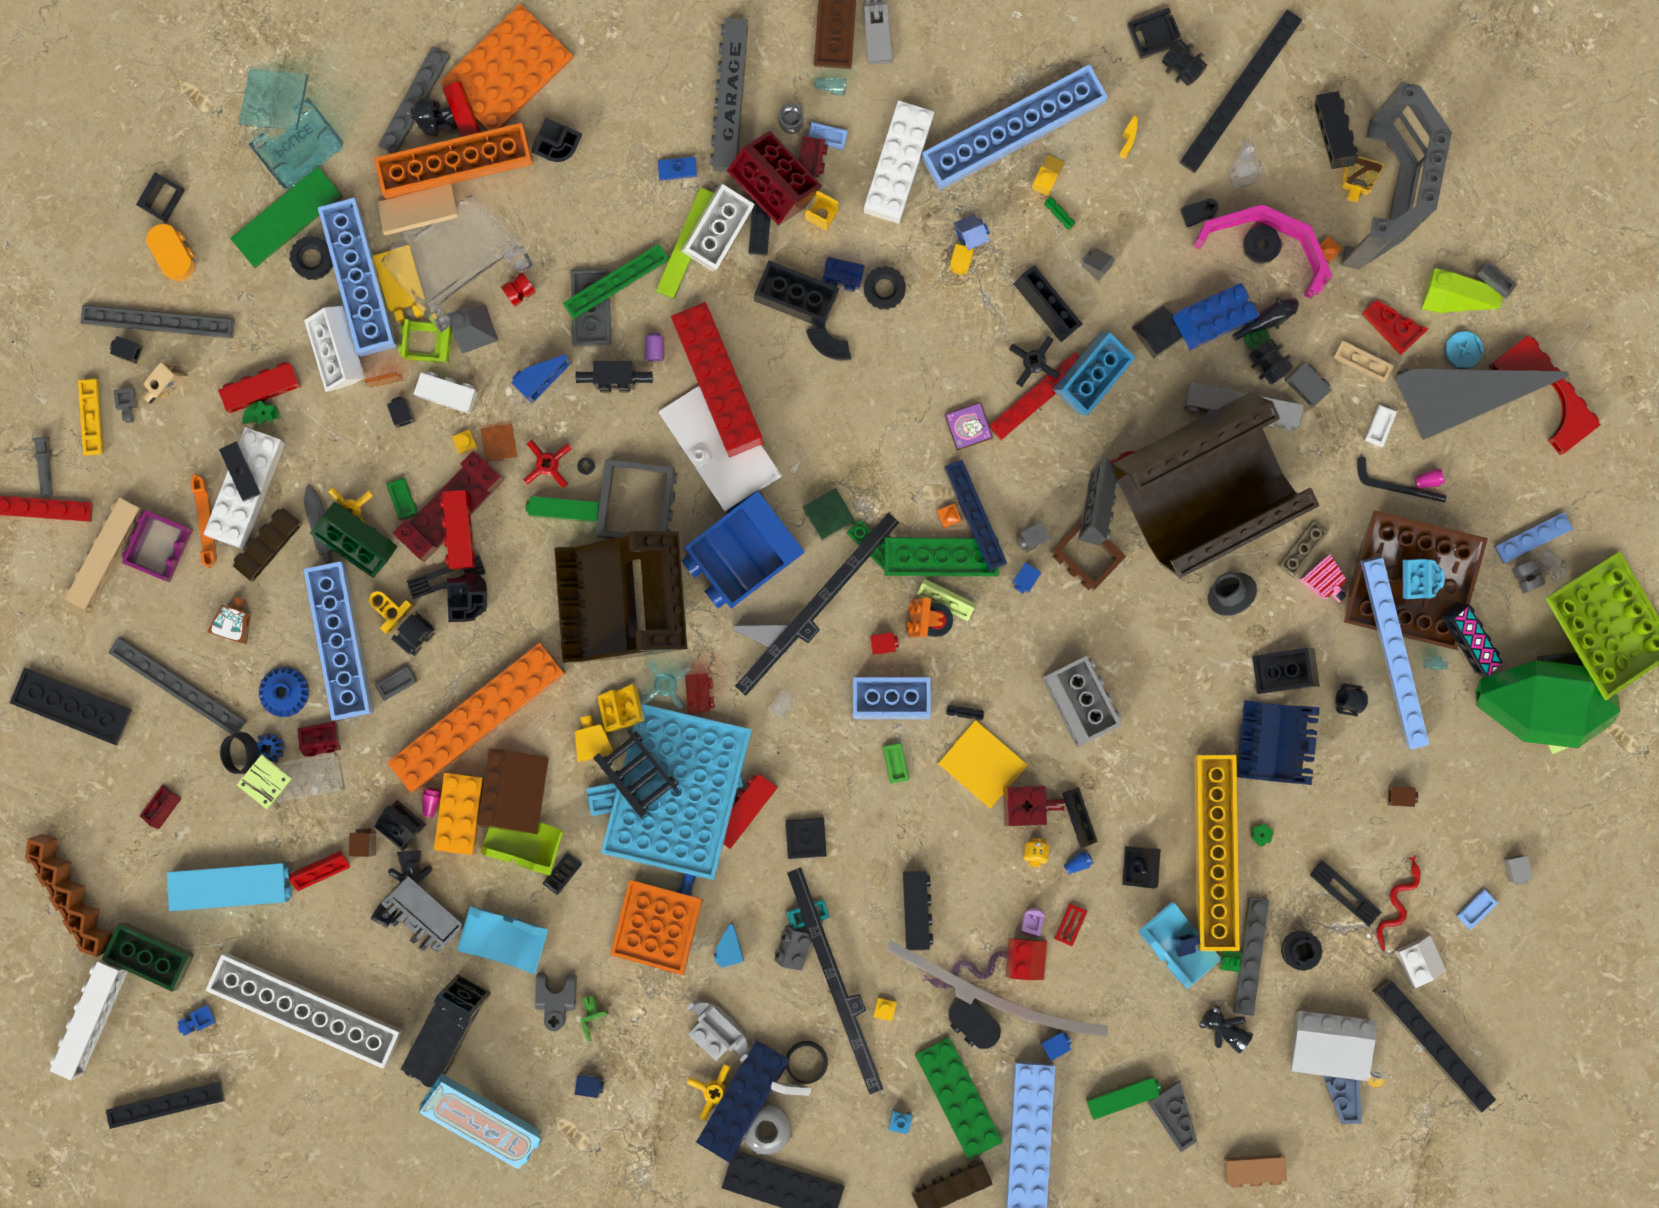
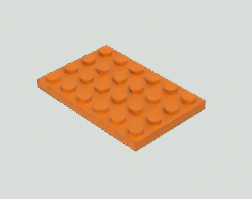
M520 3L440 83L443 87H446L454 82L461 81L475 118L487 130H493L506 125L574 56Z

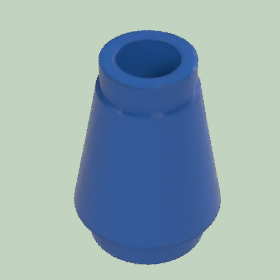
M1085 850L1076 854L1064 864V867L1070 875L1091 868L1090 866L1094 862L1088 851Z

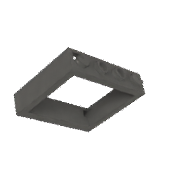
M605 459L596 536L611 539L628 536V533L606 531L614 467L667 473L660 531H671V529H668V522H672L673 510H670V505L675 501V492L672 489L673 484H677L678 474L675 473L674 467Z

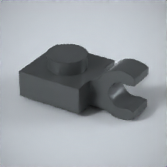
M131 387L114 390L115 408L122 410V420L126 423L134 422L131 408L137 407L135 389Z

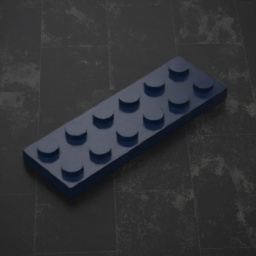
M756 1040L749 1051L748 1057L743 1061L696 1143L730 1163L770 1096L772 1082H778L790 1060Z

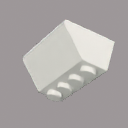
M343 306L324 307L304 320L325 392L355 384L365 378Z

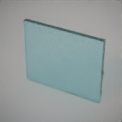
M250 69L238 124L298 130L309 75Z

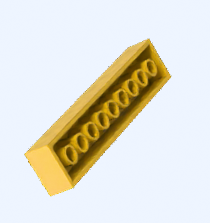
M1236 755L1194 756L1197 936L1200 944L1197 945V950L1240 951Z

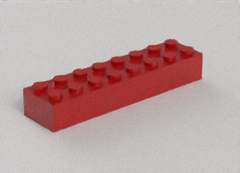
M701 303L672 315L671 319L728 457H733L764 444L759 427L707 303Z

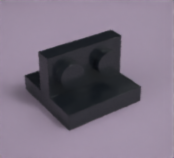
M396 800L391 806L388 805L384 809L374 827L400 850L404 851L411 841L424 829L426 824Z
M1125 846L1122 885L1158 888L1161 849Z

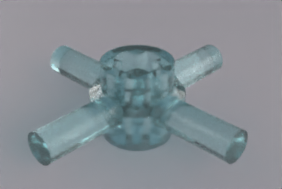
M652 659L646 664L656 679L654 689L640 698L645 705L657 695L669 696L679 710L684 708V703L675 691L677 689V681L690 673V668L686 665L674 675L662 674ZM663 680L666 682L670 681V688L668 690L661 688Z

